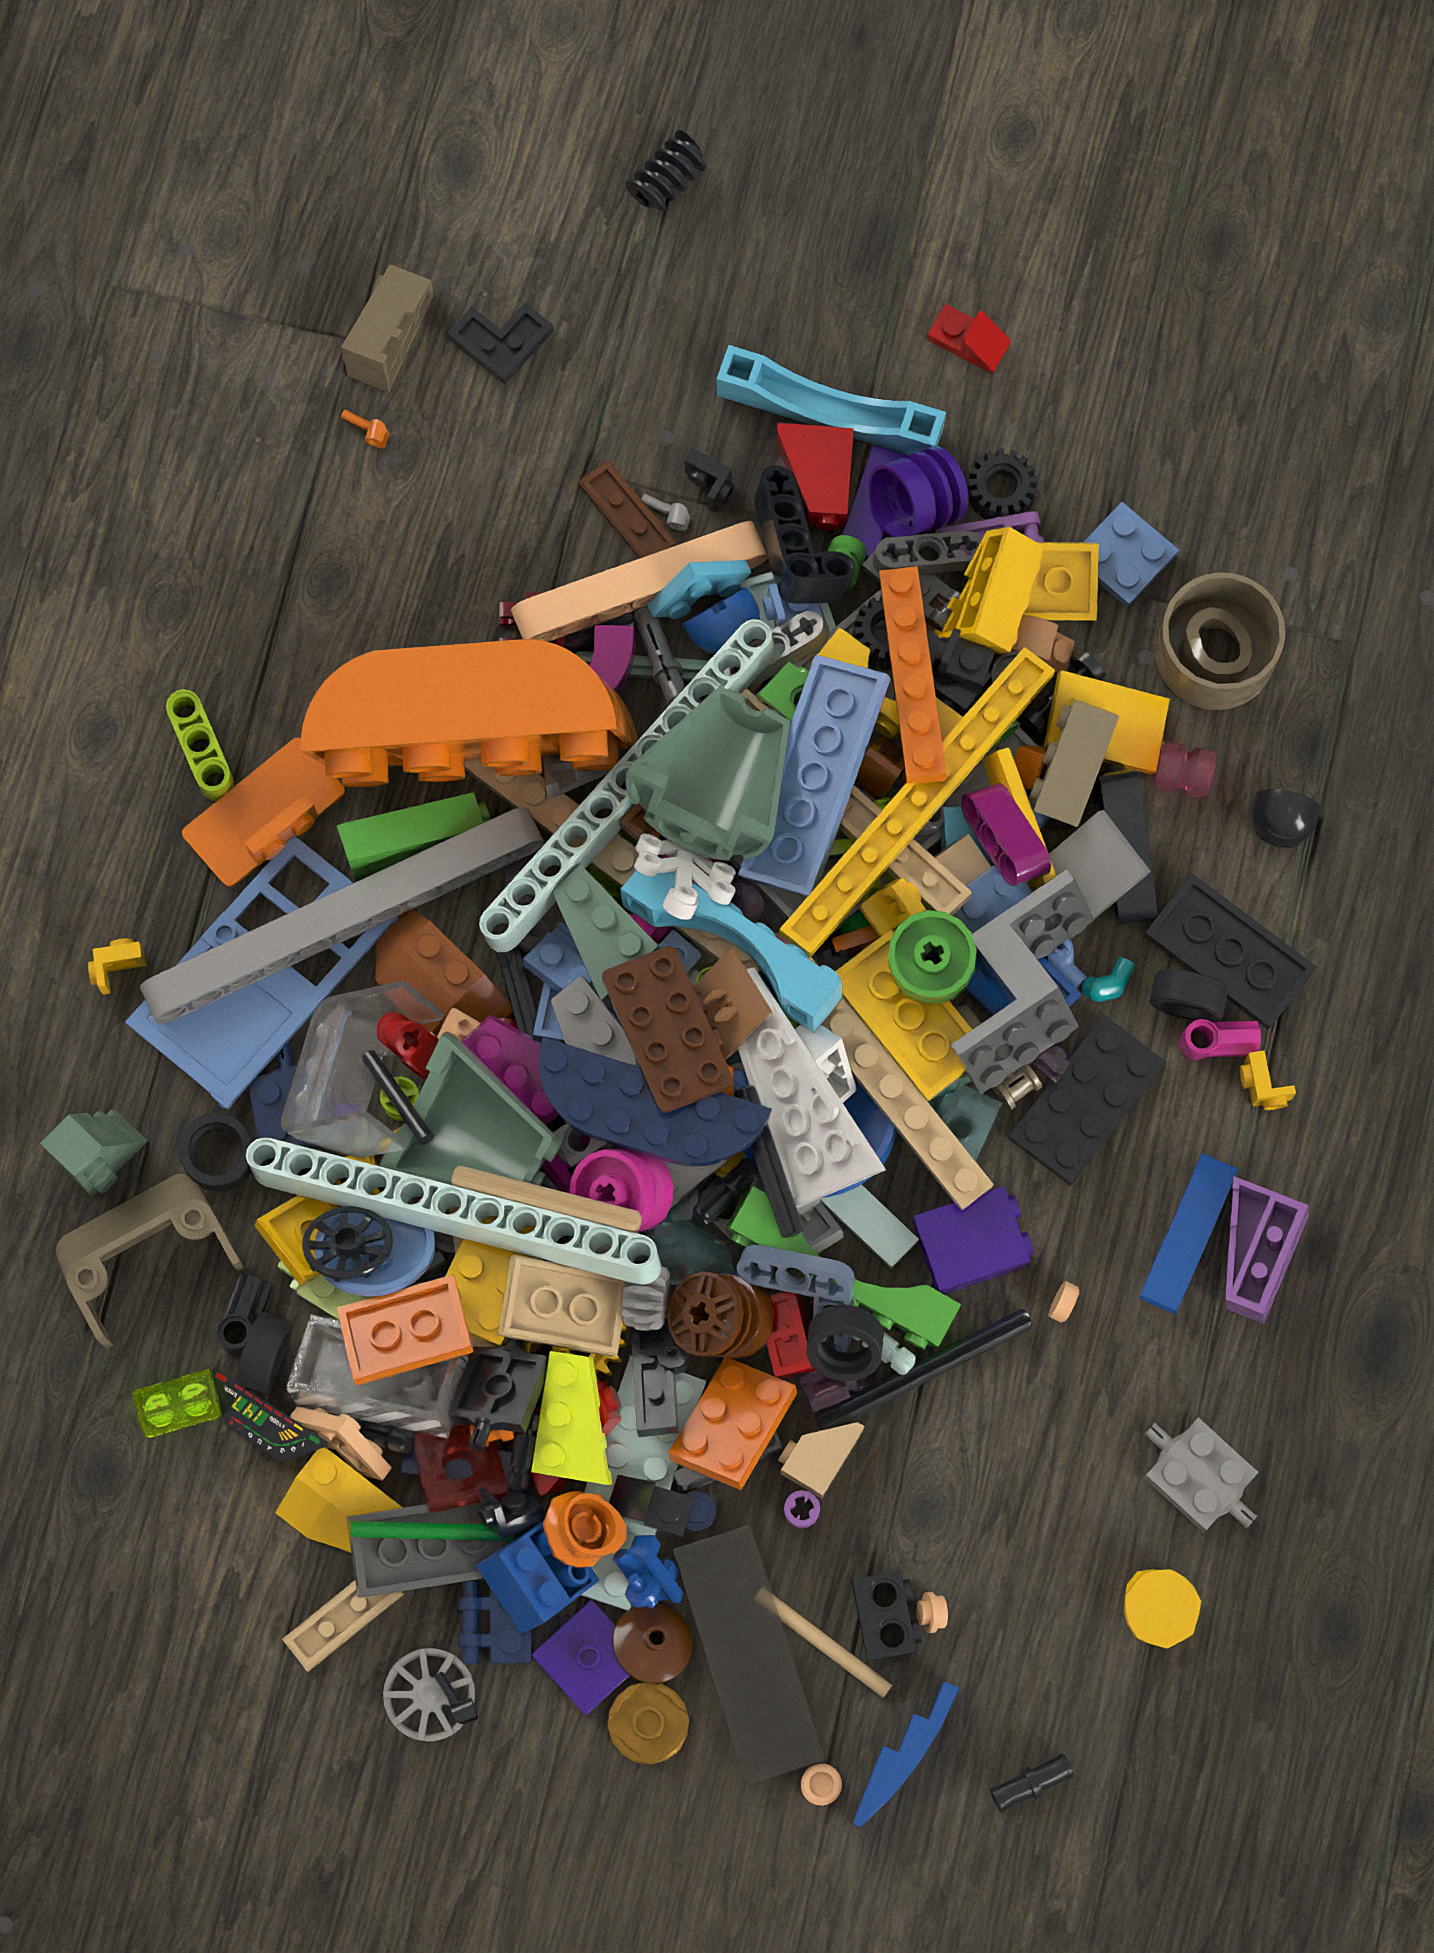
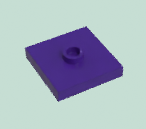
M592 1599L531 1654L585 1716L630 1676L621 1668L613 1652L612 1637L615 1625Z

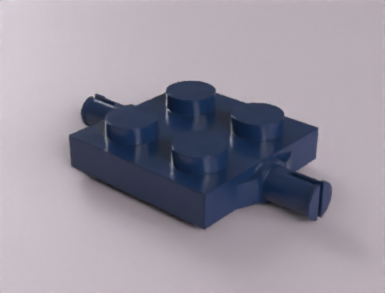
M286 1043L276 1054L278 1069L270 1074L256 1077L248 1086L258 1139L272 1138L310 1149H315L321 1144L341 1140L334 1117V1102L326 1064L319 1062L306 1066L294 1065L291 1045ZM311 1168L302 1169L298 1172V1175H305L310 1172Z

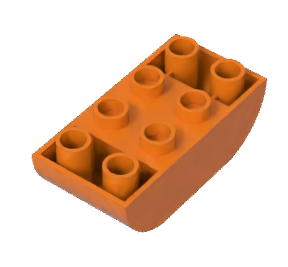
M521 639L374 650L350 660L334 671L313 697L302 726L301 752L324 764L326 777L342 778V786L375 787L389 784V766H403L404 772L418 773L419 781L424 782L465 779L464 761L481 759L482 766L495 767V775L506 777L542 773L541 756L560 754V760L572 762V769L576 771L610 770L619 762V750L631 749L638 741L632 717L622 699L585 661L571 651L556 644L537 639Z

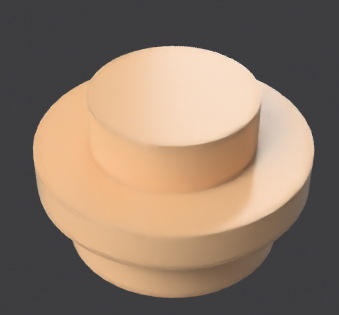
M925 1592L922 1596V1601H918L916 1604V1619H918L919 1625H923L927 1633H935L938 1628H945L948 1620V1609L944 1596H936L933 1592Z

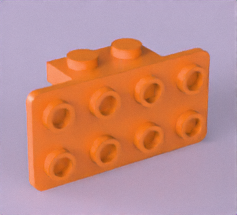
M294 738L184 827L182 836L226 887L231 888L264 861L276 857L293 835L299 836L309 830L320 815L345 795V789L337 778L326 777L325 765L301 752V738Z

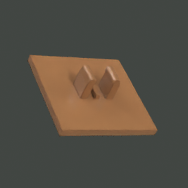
M733 948L729 949L693 987L695 993L701 992L704 998L703 1003L707 1005L708 1014L705 1016L710 1027L715 1026L721 1036L724 1046L721 1052L725 1060L773 1013Z

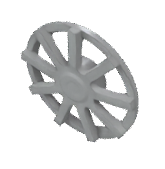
M424 1648L407 1654L395 1663L387 1676L383 1699L387 1715L399 1731L416 1740L437 1741L456 1733L464 1724L456 1722L451 1727L446 1719L442 1706H450L436 1679L429 1674L427 1656H437L446 1659L438 1673L443 1672L446 1674L453 1663L461 1671L464 1678L450 1684L453 1689L467 1685L468 1698L472 1697L473 1702L475 1701V1687L467 1667L456 1656L444 1650ZM419 1657L422 1670V1678L420 1680L403 1668L407 1663ZM398 1673L412 1684L413 1689L411 1691H391L394 1679ZM391 1698H410L413 1703L397 1717L392 1707ZM416 1710H421L422 1715L418 1732L407 1728L402 1723ZM431 1712L436 1714L445 1731L426 1734L428 1717Z

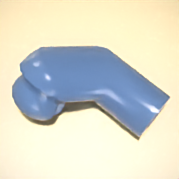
M1070 938L1055 947L1048 955V961L1076 989L1083 984L1087 976L1074 964V949Z

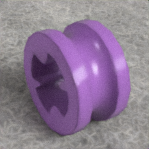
M804 1490L795 1491L789 1495L785 1501L784 1515L792 1526L807 1528L818 1519L820 1504L815 1495ZM803 1498L805 1499L804 1504L810 1501L813 1505V1509L808 1512L809 1518L807 1520H799L800 1515L795 1518L791 1514V1510L796 1506L795 1500Z

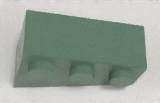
M113 1109L107 1113V1116L102 1111H97L93 1117L88 1112L69 1114L40 1144L56 1163L93 1198L98 1192L103 1194L113 1186L118 1178L115 1174L148 1140Z

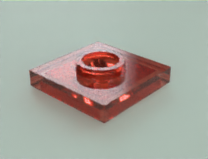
M464 1424L413 1434L415 1440L412 1443V1451L429 1513L481 1503L477 1490L486 1487L496 1500L502 1499L509 1493L495 1440L490 1441L489 1446H486L482 1452L479 1449L478 1451L471 1449L468 1446L471 1438L470 1427ZM444 1433H445L446 1436H447V1438L440 1437V1436H435V1435H439V1434H444ZM462 1459L470 1464L473 1475L465 1479L456 1478L455 1482L446 1477L444 1466L450 1460Z

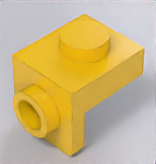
M904 878L886 883L859 905V909L879 936L884 935L890 929L893 930L911 915L926 910L920 902L922 898L918 889L912 883L906 882Z
M124 938L111 941L108 947L93 949L94 961L88 962V972L91 985L97 984L103 995L111 994L108 972L147 966L145 950L140 942H133V939Z
M1265 1051L1249 1053L1244 1060L1245 1065H1240V1078L1243 1088H1249L1252 1107L1263 1105L1264 1110H1276L1288 1106L1287 1101H1291L1296 1095L1295 1086L1272 1089Z

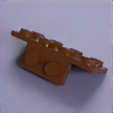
M664 947L603 972V984L659 1111L663 1113L670 1112L729 1089L732 1086L733 1076L721 1052V1049L724 1048L721 1036L715 1026L710 1027L705 1016L708 1014L707 1005L703 1003L704 998L701 992L695 993L678 952L674 947Z

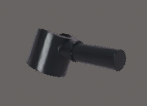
M443 1672L438 1673L434 1678L448 1698L447 1700L456 1721L459 1724H467L477 1720L478 1715L472 1697L459 1701L457 1693Z

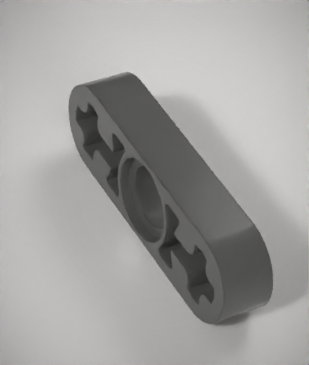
M967 530L885 538L876 547L873 556V566L878 573L880 570L918 566L919 575L963 571L970 564L982 538L975 532ZM960 545H965L968 551H972L971 555H966L964 550H959ZM922 547H931L937 551L939 558L934 561H927L919 555L918 550ZM907 550H911L909 555H906ZM887 552H891L893 558H898L896 563L891 562L889 557H885ZM947 553H951L950 558L946 557Z

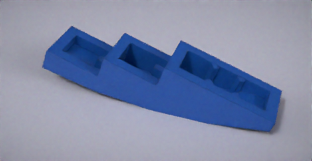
M1204 1153L1201 1154L1169 1229L1161 1243L1139 1299L1174 1315L1176 1314L1229 1193L1233 1177L1237 1174V1168Z
M943 1682L929 1718L926 1719L916 1714L911 1716L898 1752L885 1746L881 1748L852 1825L860 1828L895 1794L916 1768L942 1727L959 1687Z

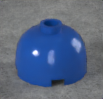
M744 587L688 619L682 625L688 637L697 648L705 653L715 655L743 623L752 619L760 620V610L752 592H750L748 587Z

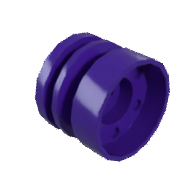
M932 446L920 450L919 452L909 454L906 458L903 457L877 466L870 474L868 486L870 503L877 521L890 537L926 534L931 529H939L948 524L961 521L967 512L968 491L962 470L955 458L944 448Z

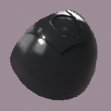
M1280 789L1261 790L1256 793L1251 809L1252 822L1257 835L1265 843L1276 847L1293 848L1300 845L1313 832L1317 824L1320 805L1315 800L1296 792Z

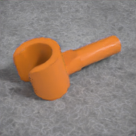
M346 409L342 412L341 418L367 431L364 439L366 443L377 448H384L386 446L389 431L382 421L377 419L369 421Z

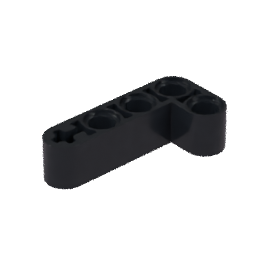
M768 466L761 474L754 498V505L773 578L780 597L794 604L836 603L842 601L848 593L855 572L853 559L842 552L814 551L794 475L783 466Z
M1132 768L1099 772L1092 788L1095 807L1107 813L1151 871L1113 903L1117 925L1155 920L1157 918V902L1138 772Z

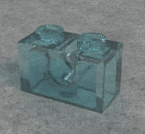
M961 1083L958 1084L955 1093L947 1090L938 1112L944 1114L942 1121L948 1128L950 1124L957 1121L963 1122L969 1127L970 1135L963 1139H957L975 1162L999 1113L1002 1102L985 1094H980L978 1091Z

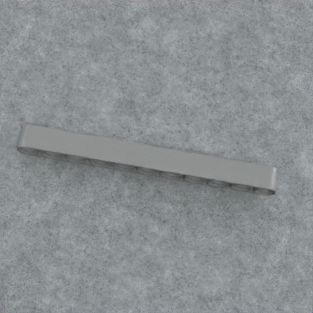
M527 807L513 809L161 972L143 982L140 990L157 1024L173 1021L526 857L540 849L544 845V840Z

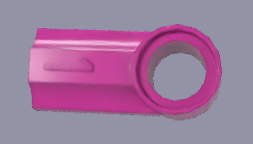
M1199 1019L1193 1021L1182 1031L1179 1036L1178 1045L1185 1057L1196 1061L1205 1057H1246L1251 1052L1260 1051L1261 1034L1258 1021L1211 1022ZM1199 1031L1203 1033L1208 1041L1207 1048L1202 1049L1194 1046L1190 1038L1191 1032Z

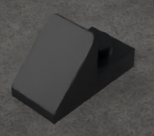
M617 1475L609 1503L620 1513L623 1520L683 1538L695 1498L656 1486V1483L652 1481Z

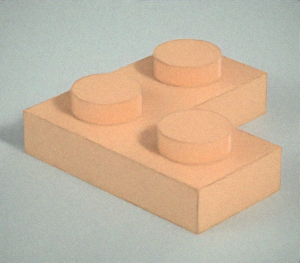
M298 1406L290 1415L292 1419L327 1441L326 1447L335 1449L359 1474L383 1480L392 1467L381 1456L383 1453L382 1449L359 1432L360 1425L350 1416L345 1414L335 1416L321 1408L311 1410Z

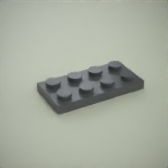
M508 1492L496 1493L492 1495L496 1500H500L505 1495H507ZM479 1496L348 1516L346 1517L348 1533L350 1521L482 1524L477 1513V1507L481 1505ZM349 1537L358 1598L482 1579L484 1577L476 1566L510 1541Z

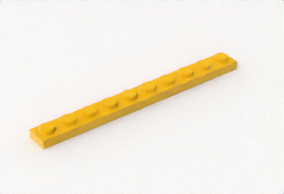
M1024 647L942 741L946 781L922 784L906 783L779 929V935L789 943L801 948L807 957L811 958L1054 676L1055 669Z

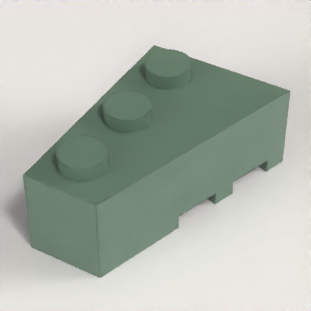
M580 864L552 893L600 1000L612 1011L614 1007L602 981L603 972L661 948Z

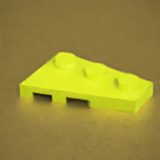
M550 1351L531 1472L613 1485L611 1471L608 1470L605 1449L607 1445L605 1433H602L599 1415L600 1400L593 1357Z

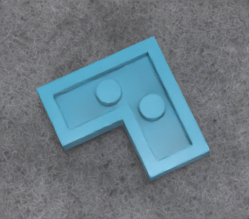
M746 560L689 562L647 606L653 618L670 617L671 619H678L691 611V606L702 596L719 594L721 597H726L734 594L740 589V584L752 572Z

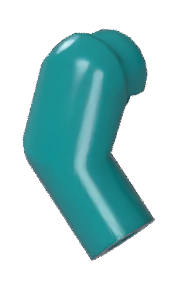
M1118 957L1110 975L1097 978L1091 976L1084 980L1082 984L1083 995L1095 1002L1118 998L1122 995L1136 965L1128 959Z

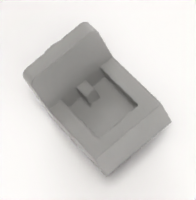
M820 1199L797 1207L804 1228L801 1234L817 1254L844 1238L842 1229L823 1206Z

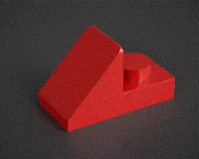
M947 304L944 305L927 334L928 341L991 374L994 373L1011 343V340L983 311L980 310L974 319Z

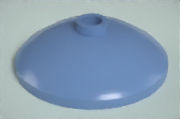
M347 1213L348 1224L358 1227L365 1215ZM340 1214L327 1218L323 1223L334 1230L341 1226ZM382 1217L388 1223L393 1237L389 1260H386L378 1269L371 1272V1276L368 1278L362 1276L354 1279H341L340 1282H335L333 1278L324 1277L340 1290L355 1295L382 1296L395 1293L416 1282L429 1268L435 1253L434 1231ZM373 1220L363 1232V1236L377 1233L383 1228L376 1220ZM318 1230L315 1241L331 1240V1238ZM385 1239L365 1245L383 1250ZM331 1249L314 1250L315 1258L322 1257L330 1252ZM359 1254L366 1265L376 1259L373 1256ZM339 1257L334 1258L323 1266L336 1270ZM352 1259L347 1260L344 1271L358 1269Z

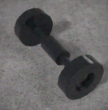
M1078 649L1070 657V662L1077 671V675L1100 681L1106 676L1102 666L1088 652ZM1054 690L1045 698L1046 703L1038 711L1028 705L1017 718L1020 725L1038 740H1041L1046 735L1048 724L1042 717L1051 709Z

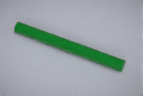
M350 1521L349 1537L479 1541L512 1540V1536L502 1540L492 1527L486 1529L483 1524Z

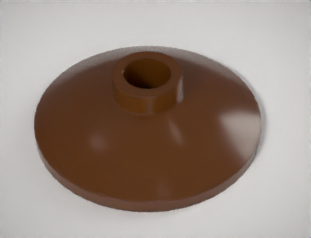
M657 1603L653 1608H648L647 1606L640 1608L632 1607L619 1619L612 1637L613 1652L621 1668L631 1677L645 1683H663L675 1678L686 1667L692 1654V1635L687 1623L675 1610L663 1604ZM649 1634H659L662 1638V1644H652L649 1640Z

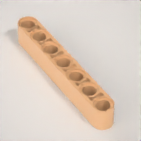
M746 521L527 598L513 606L511 612L523 639H537L549 642L647 607V604L689 562L746 560L749 568L753 569L764 563L768 559V555L754 523Z

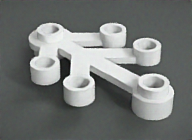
M642 834L635 847L639 853L634 865L635 869L651 877L656 876L657 873L675 872V888L669 890L663 902V907L669 914L685 920L692 918L699 904L697 899L698 893L692 888V880L703 888L713 901L723 905L730 903L735 893V888L731 885V882L736 873L730 865L723 862L713 863L708 857L682 848L669 839L661 841L650 834ZM667 854L670 858H659L658 855Z

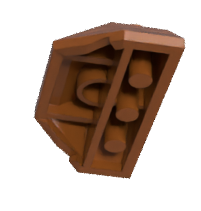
M414 909L399 915V919L394 924L392 923L377 941L376 983L417 1023L434 1035H438L452 1008L458 1009L480 1023L489 1015L496 1018H509L513 1014L509 1002L489 978L430 920Z

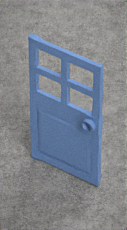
M293 835L285 844L284 849L270 860L177 965L248 933L236 921L261 894L285 914L299 909L270 885L294 857L329 884L315 901L353 884V882ZM394 917L365 931L350 949L343 943L328 948L341 959L317 986H314L289 966L182 1017L163 1024L155 1022L144 1000L125 1023L208 1091L221 1108H225L228 1111L236 1099L399 917Z

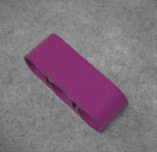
M996 783L964 794L961 797V809L964 818L1009 885L1016 886L1050 873L1051 859L1046 847L1003 784Z

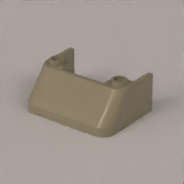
M176 1174L64 1235L57 1244L56 1257L67 1285L95 1338L106 1349L113 1346V1343L90 1300L102 1294L108 1283V1274L102 1262L173 1224L178 1233L189 1240H199L215 1232L237 1272L243 1274L247 1271L202 1188L187 1174Z

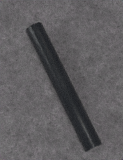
M374 1050L366 1052L362 1056L364 1064L421 1145L428 1144L434 1137L433 1133Z

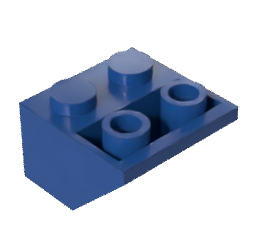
M544 1520L502 1546L476 1566L521 1634L545 1623L600 1581L592 1567L576 1568L564 1564L553 1556L543 1528Z

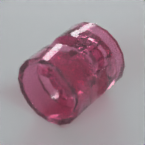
M1163 740L1153 789L1176 793L1179 789H1183L1186 796L1207 800L1214 776L1217 750L1195 747L1192 751H1187L1184 744Z

